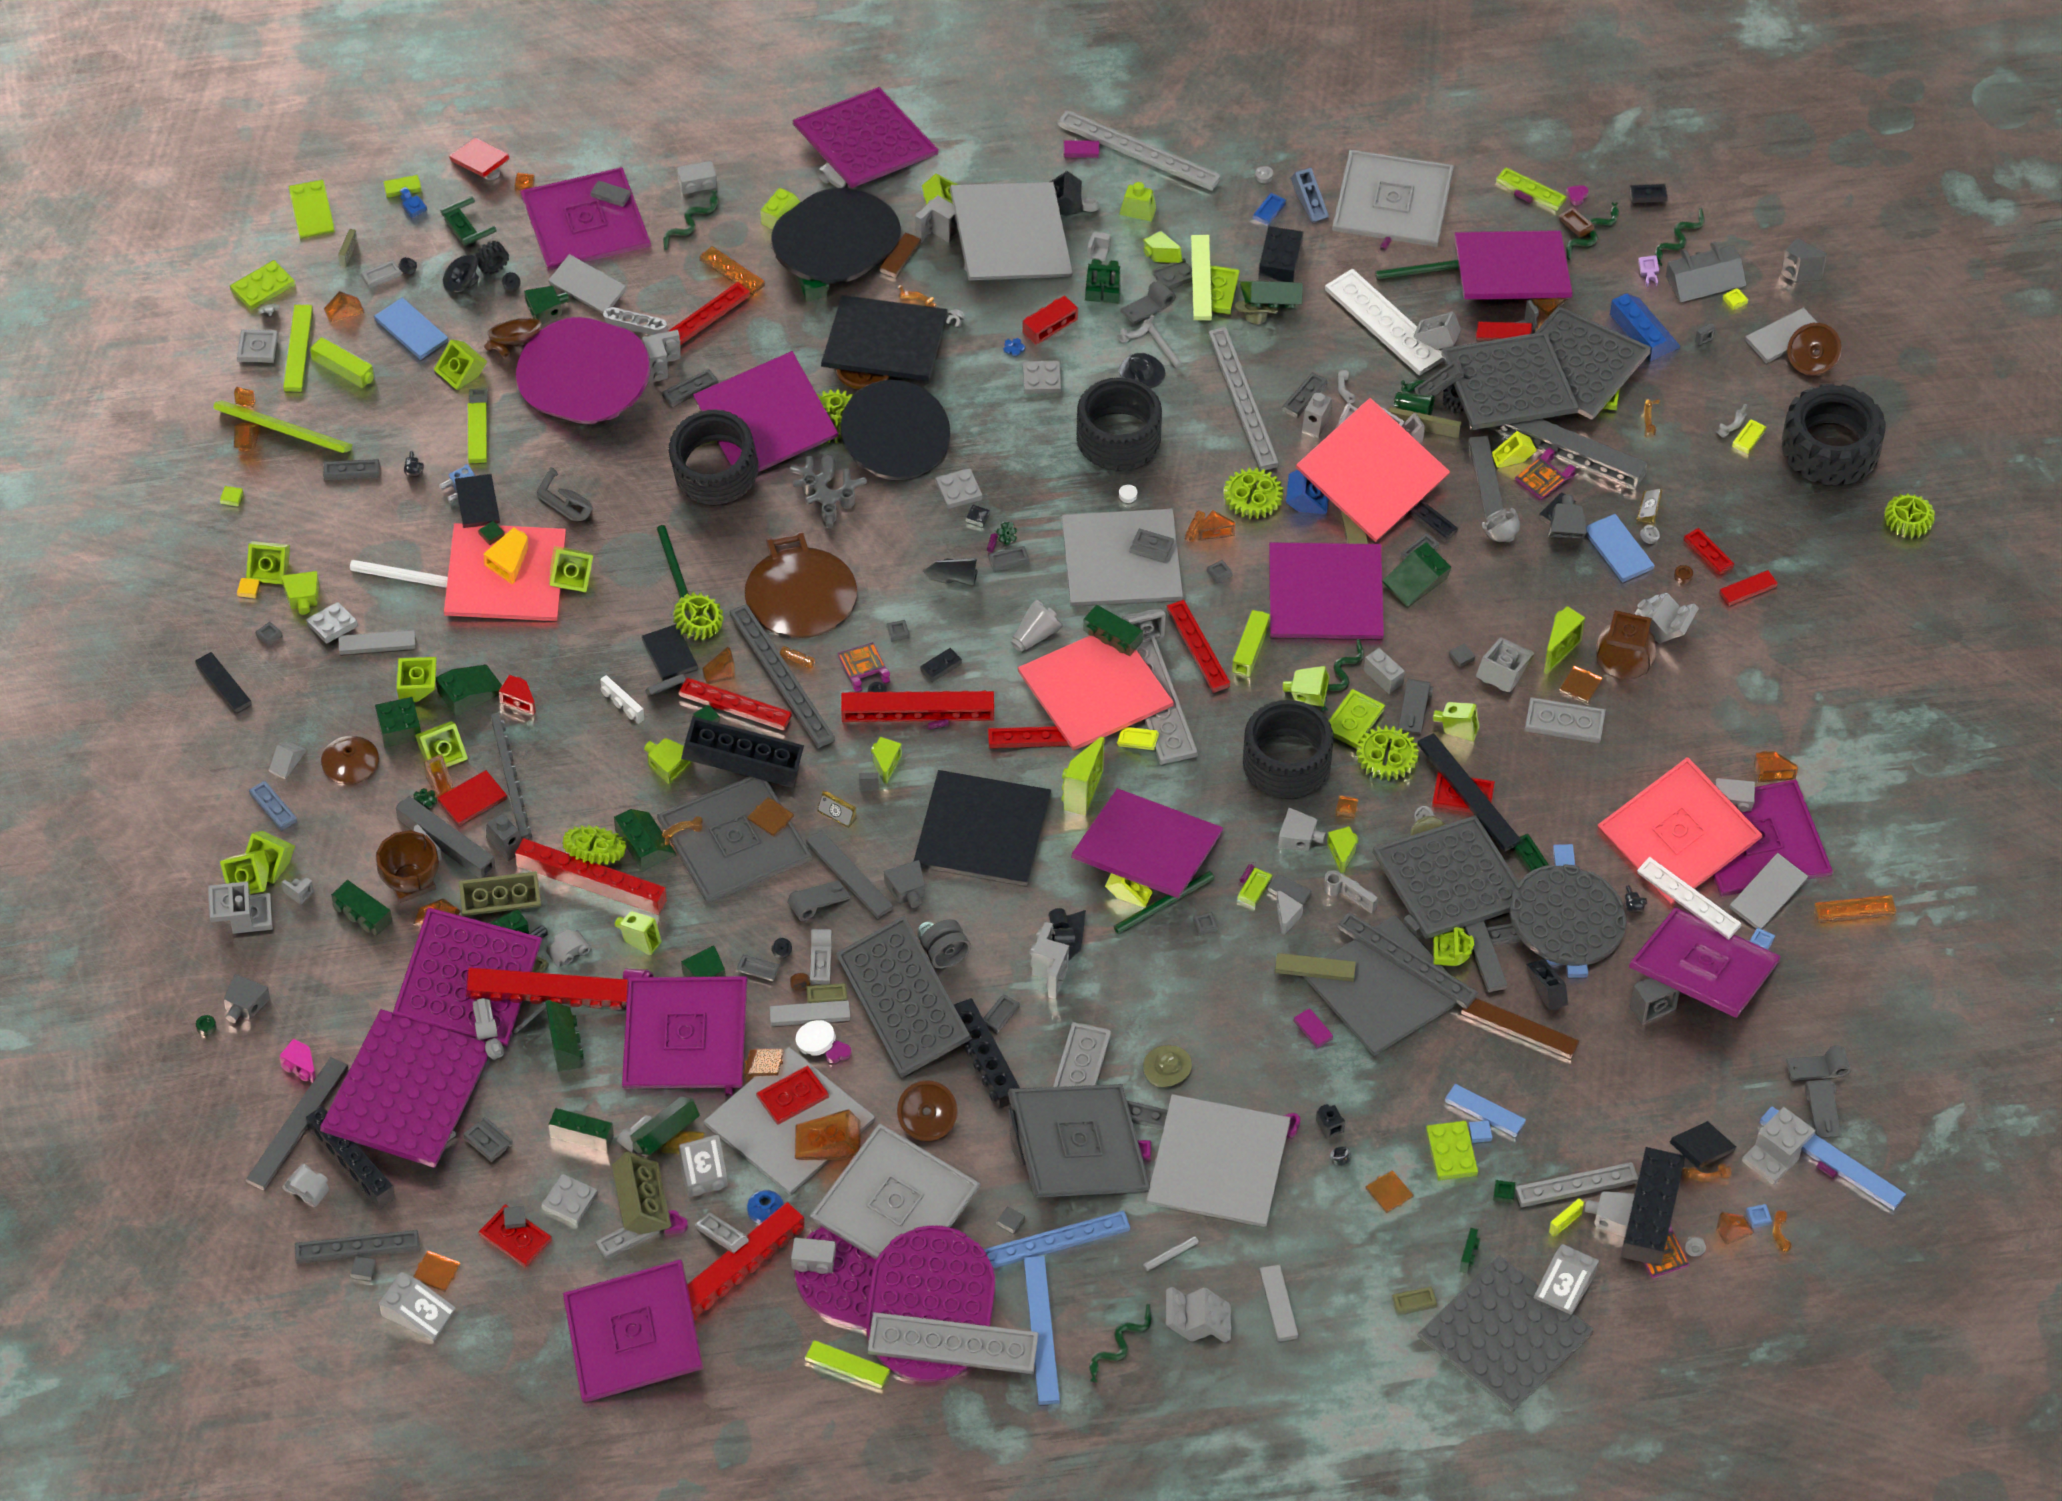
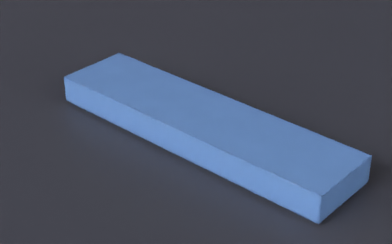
M1454 1084L1445 1098L1446 1103L1482 1121L1489 1120L1490 1125L1514 1137H1517L1526 1122V1119L1457 1084Z

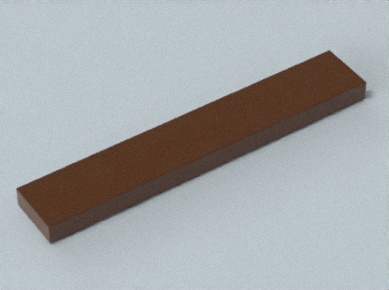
M1477 998L1467 1009L1464 1007L1462 1009V1015L1569 1059L1572 1058L1579 1045V1040Z

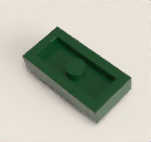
M1470 1227L1459 1272L1467 1274L1469 1266H1474L1476 1255H1473L1474 1249L1478 1250L1481 1238L1477 1237L1478 1229Z

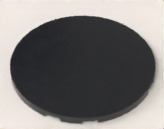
M885 380L863 387L848 401L841 418V438L846 451L849 452L853 460L861 468L885 479L908 480L931 471L940 463L950 441V423L942 405L925 389L905 381Z

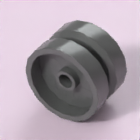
M952 919L935 923L923 933L920 939L924 951L928 954V958L935 968L943 969L956 965L971 950V944L963 934L961 926L956 920Z

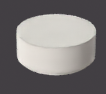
M1132 485L1122 486L1119 489L1120 500L1124 503L1134 502L1137 499V489Z

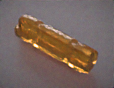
M1196 511L1185 534L1186 541L1193 542L1205 519L1204 512Z
M782 646L780 649V655L786 659L789 657V660L801 665L805 664L804 666L812 668L815 664L814 657L809 655L806 657V654L794 649L790 650L786 646Z

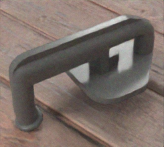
M550 467L537 490L538 498L570 520L583 521L587 519L593 509L589 500L572 490L559 488L558 492L567 498L566 501H563L547 490L553 478L558 476L557 471ZM572 503L576 506L577 504L583 506L582 512L579 513L571 507Z

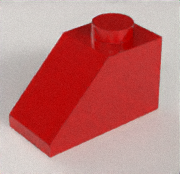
M509 675L499 690L500 703L534 715L536 713L535 701L527 681L521 677Z

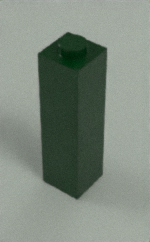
M679 1097L631 1134L630 1138L634 1150L637 1153L650 1155L697 1119L700 1114L694 1100Z

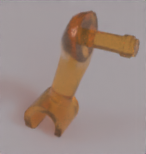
M902 285L898 286L901 291L899 294L901 299H917L925 302L924 306H937V304L933 303L934 297L931 296L929 298L920 292L904 291Z
M1650 399L1645 401L1644 421L1646 428L1644 436L1646 438L1649 437V432L1653 433V435L1656 433V427L1652 425V405L1659 404V399L1652 402Z
M697 816L693 821L678 822L662 832V837L665 838L664 844L669 845V838H672L680 830L692 828L694 831L700 832L703 827L701 825L703 819Z
M1720 1164L1718 1166L1719 1171L1711 1174L1702 1173L1694 1167L1689 1169L1683 1168V1172L1686 1173L1688 1179L1704 1183L1719 1178H1730L1732 1174L1730 1166L1726 1167L1725 1164Z
M1777 1211L1774 1216L1773 1237L1779 1248L1784 1252H1788L1792 1247L1791 1242L1781 1232L1782 1222L1786 1223L1787 1212Z

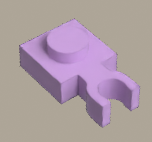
M1657 256L1639 257L1638 263L1641 276H1647L1645 281L1646 287H1649L1650 280H1653L1655 286H1658V278L1656 276L1659 274Z

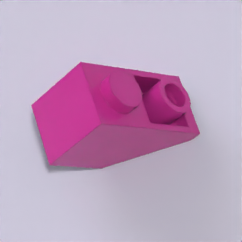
M293 1038L279 1055L281 1066L285 1071L298 1075L303 1081L313 1083L316 1076L310 1047Z

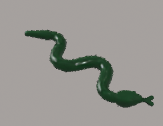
M711 191L713 195L710 196V207L696 206L687 209L684 214V219L689 225L687 229H670L664 234V250H667L671 235L687 236L694 232L696 225L691 217L692 214H709L715 210L718 205V198L715 194L718 191Z
M1612 202L1614 207L1611 208V219L1593 218L1589 221L1593 225H1613L1619 216V210L1616 207L1618 203L1614 204ZM1595 230L1589 232L1591 236L1589 240L1579 238L1569 241L1566 248L1568 260H1571L1572 247L1574 245L1587 247L1596 244L1598 235Z
M1702 208L1699 209V222L1681 221L1675 225L1674 233L1680 243H1661L1657 246L1654 256H1657L1658 265L1663 266L1660 263L1663 258L1661 250L1679 251L1687 245L1686 238L1681 229H1698L1702 227L1705 220Z
M1360 639L1356 640L1358 656L1342 657L1334 662L1333 669L1342 682L1339 684H1328L1327 691H1342L1347 688L1350 683L1349 677L1341 669V666L1343 664H1356L1363 659L1364 650ZM1327 697L1325 698L1324 706L1321 711H1328V708L1325 707Z
M1150 1304L1146 1305L1145 1322L1143 1324L1122 1323L1116 1327L1114 1336L1120 1347L1118 1353L1102 1351L1092 1357L1089 1370L1093 1378L1090 1382H1098L1095 1378L1099 1370L1098 1360L1119 1361L1128 1354V1345L1122 1335L1124 1331L1142 1332L1148 1329L1152 1320Z

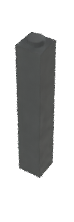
M408 796L404 801L402 800L398 803L396 814L399 821L413 831L414 827L418 824L442 852L475 876L485 878L495 869V860L491 854L412 797Z

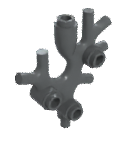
M824 455L820 461L821 473L819 475L813 473V457L808 456L806 457V467L791 466L790 472L803 476L801 480H793V487H803L804 493L811 495L805 498L807 505L817 501L822 503V519L826 522L827 528H832L833 522L837 519L835 503L840 501L844 508H851L855 504L854 489L867 484L865 477L852 480L850 478V470L844 469L843 486L840 489L831 490L827 487V483L835 474V459L833 456Z

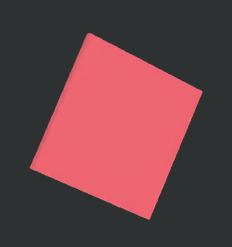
M1371 398L1362 404L1295 467L1375 542L1450 473L1444 465Z
M454 523L444 616L557 621L561 588L549 586L550 564L554 546L565 548L566 529L498 525L505 534L514 527L519 531H523L528 536L527 553L515 582L511 584L484 565V553L496 543L494 542L489 545L479 535L478 529L485 525L463 528L461 523Z
M1094 636L1085 637L1018 667L1019 674L1073 751L1096 741L1100 736L1106 737L1174 706L1173 700L1137 650L1131 656L1120 653L1114 647L1104 644Z
M1688 757L1597 825L1598 829L1637 870L1651 857L1693 889L1697 888L1762 838V834ZM1651 884L1671 906L1677 903L1671 897H1669L1660 889Z

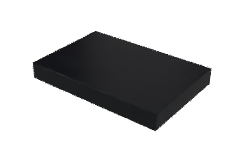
M492 474L455 478L463 528L483 526L492 521L499 524L500 517Z
M677 624L642 635V641L662 681L698 669V665L683 635H681L680 629H676Z
M1709 1121L1672 1137L1669 1142L1698 1169L1733 1153L1736 1149V1146Z

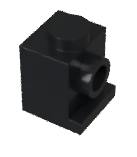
M1325 1104L1318 1109L1316 1121L1326 1139L1344 1132L1345 1120L1344 1118L1342 1119L1335 1105L1329 1106Z

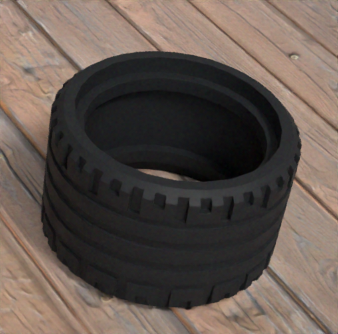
M1115 377L1096 382L1084 391L1077 405L1076 436L1079 450L1088 461L1108 470L1124 471L1144 465L1157 453L1161 443L1162 406L1159 397L1149 386L1134 379ZM1110 414H1126L1140 419L1145 423V426L1129 434H1111L1098 429L1093 425V422L1100 417Z
M718 409L699 411L681 421L670 437L668 451L674 476L680 490L687 497H690L691 500L705 505L727 504L746 494L752 487V484H754L758 475L757 472L759 471L757 452L750 428L737 415ZM711 441H728L742 450L740 457L732 467L716 474H701L686 466L690 454L697 447Z
M1297 700L1274 701L1255 711L1253 716L1249 718L1244 733L1243 768L1249 781L1266 794L1286 799L1309 795L1316 791L1318 787H1321L1329 776L1333 751V729L1327 717L1312 705ZM1276 736H1295L1309 742L1317 752L1307 760L1287 763L1266 756L1259 746L1264 741Z

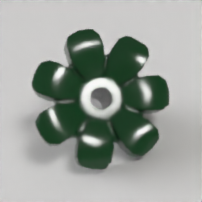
M1011 521L1002 522L1000 524L1001 528L996 530L999 536L998 540L999 542H1004V545H1010L1011 542H1015L1017 539L1014 535L1017 533V528L1014 527V523Z
M423 788L420 792L416 791L413 794V799L427 809L432 808V804L437 803L433 790L427 792V789Z

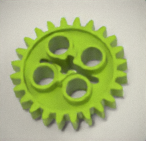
M830 389L828 394L822 391L823 395L817 394L838 432L839 436L834 438L835 443H837L838 439L841 438L840 425L842 414L853 394L847 396L846 391L840 394L839 389H837L836 393H833L832 389Z
M1248 467L1247 472L1241 469L1240 474L1235 471L1234 477L1229 476V481H1225L1223 499L1226 500L1225 504L1229 505V510L1235 509V514L1241 512L1242 518L1245 515H1248L1249 519L1252 518V515H1255L1256 519L1259 518V515L1265 518L1266 513L1272 515L1273 510L1277 511L1278 506H1281L1283 487H1281V481H1277V476L1272 477V472L1265 474V469L1258 472V467L1254 471Z
M1385 725L1384 730H1381L1379 726H1377V731L1370 729V734L1365 732L1364 738L1360 737V742L1357 743V762L1361 763V769L1366 768V774L1373 772V778L1377 775H1380V780L1384 776L1387 777L1388 781H1390L1391 776L1398 780V775L1404 778L1405 772L1410 774L1411 768L1415 769V765L1418 762L1419 749H1417V743H1414V737L1408 738L1409 732L1402 734V728L1395 731V726L1391 730H1388L1387 725ZM1391 740L1392 742L1388 753L1387 764L1384 766L1383 764L1387 752L1388 742Z
M580 825V828L574 826L573 829H568V832H565L562 842L565 852L570 853L569 856H576V860L583 859V862L590 861V864L597 862L601 865V862H604L608 865L609 861L615 863V860L620 861V858L624 857L626 850V841H623V837H618V833L613 834V830L606 831L605 827L599 829L597 825L595 828H592L590 825L588 827Z

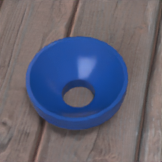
M761 1190L749 1198L747 1212L754 1222L761 1224L782 1207L784 1203L778 1193L771 1190ZM762 1198H769L771 1203L763 1206L759 1201Z

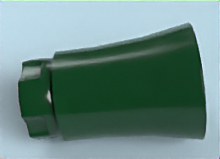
M1398 391L1394 398L1393 408L1432 415L1435 397L1434 395H1420Z

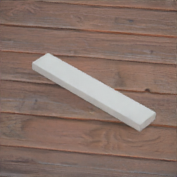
M1651 857L1637 870L1640 876L1728 940L1741 927V923Z

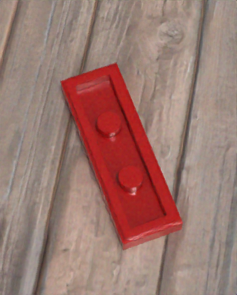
M1478 322L1476 339L1477 341H1491L1528 335L1532 333L1533 326L1532 323Z
M1700 528L1684 536V541L1719 576L1734 567V563Z
M1769 570L1721 588L1719 594L1727 605L1731 606L1776 588L1778 583Z

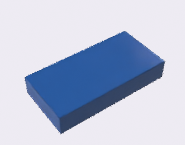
M1270 193L1253 214V219L1268 226L1284 207L1286 199Z

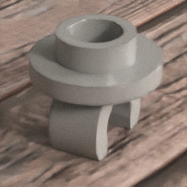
M953 308V311H948L950 316L947 318V324L950 325L952 320H957L955 326L959 328L961 320H965L963 312Z
M1689 1236L1685 1244V1250L1691 1256H1700L1705 1252L1706 1244L1702 1237L1692 1238Z

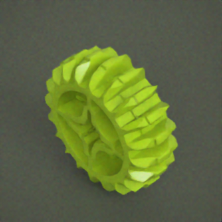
M1908 492L1903 496L1900 493L1898 497L1894 496L1892 500H1889L1885 508L1884 519L1891 532L1896 531L1897 535L1902 534L1904 538L1910 536L1912 539L1914 535L1919 538L1921 534L1926 535L1927 531H1930L1935 520V511L1928 500H1923L1922 496L1916 497V494L1910 496Z
M693 592L691 596L686 594L684 598L681 597L674 607L673 623L677 624L676 629H682L681 635L686 633L688 634L687 638L693 636L695 641L698 637L702 641L706 637L708 639L712 638L721 629L724 620L720 603L715 604V598L709 599V594L703 596L702 592L698 595Z

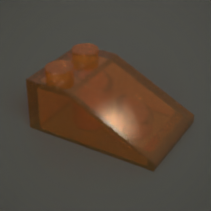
M850 1109L797 1124L795 1131V1159L844 1160L854 1157L860 1150L861 1121Z

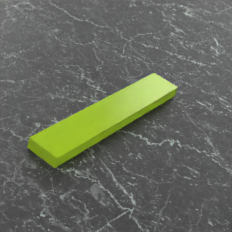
M294 304L283 385L284 391L302 392L313 312L312 305Z

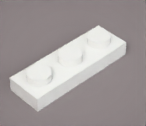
M607 675L600 679L601 692L605 697L613 700L617 708L624 710L629 719L635 720L638 724L644 721V710Z

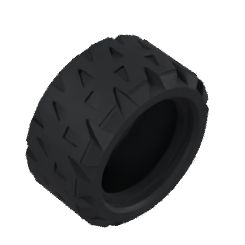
M1821 384L1815 389L1810 387L1801 392L1800 398L1796 396L1789 405L1782 434L1781 447L1783 455L1788 457V464L1796 472L1800 471L1802 477L1810 481H1819L1823 485L1836 486L1839 483L1847 485L1857 482L1860 477L1865 478L1871 473L1879 461L1886 430L1884 414L1879 405L1874 404V400L1864 392H1858L1854 387L1843 384L1841 386ZM1820 423L1840 424L1852 430L1860 440L1847 446H1830L1816 440L1807 429Z

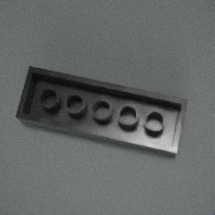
M692 716L681 759L793 788L804 745Z
M1645 1147L1621 1257L1658 1266L1662 1265L1685 1156Z

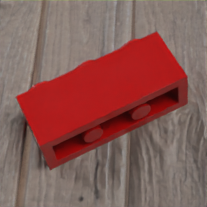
M1065 295L1055 299L1051 304L1040 308L1036 313L1027 316L1022 321V333L1037 345L1078 320V307Z

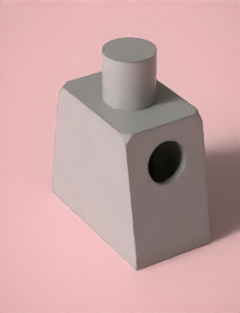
M1314 393L1305 409L1302 432L1319 438L1332 415V399L1322 393Z
M1288 808L1279 834L1278 848L1309 851L1312 841L1324 843L1326 833L1316 830V818Z
M1603 1191L1601 1192L1599 1202L1587 1200L1585 1212L1596 1214L1595 1226L1625 1237L1634 1194Z

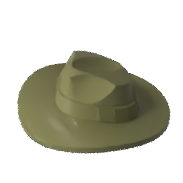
M1244 300L1238 301L1235 304V308L1238 311L1244 312L1246 321L1257 325L1266 321L1268 313H1278L1276 307H1268V304L1262 303V307H1251V303H1245Z
M1163 1045L1154 1048L1146 1055L1143 1062V1070L1147 1080L1152 1085L1163 1088L1181 1083L1188 1077L1192 1069V1061L1189 1054L1184 1049L1174 1045Z

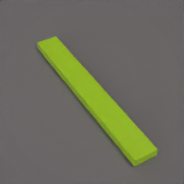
M224 400L214 402V410L341 453L352 450L353 444Z

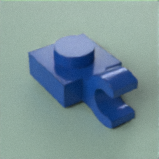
M407 187L400 190L402 193L400 197L404 201L402 207L411 218L427 211V206L418 195L412 197Z

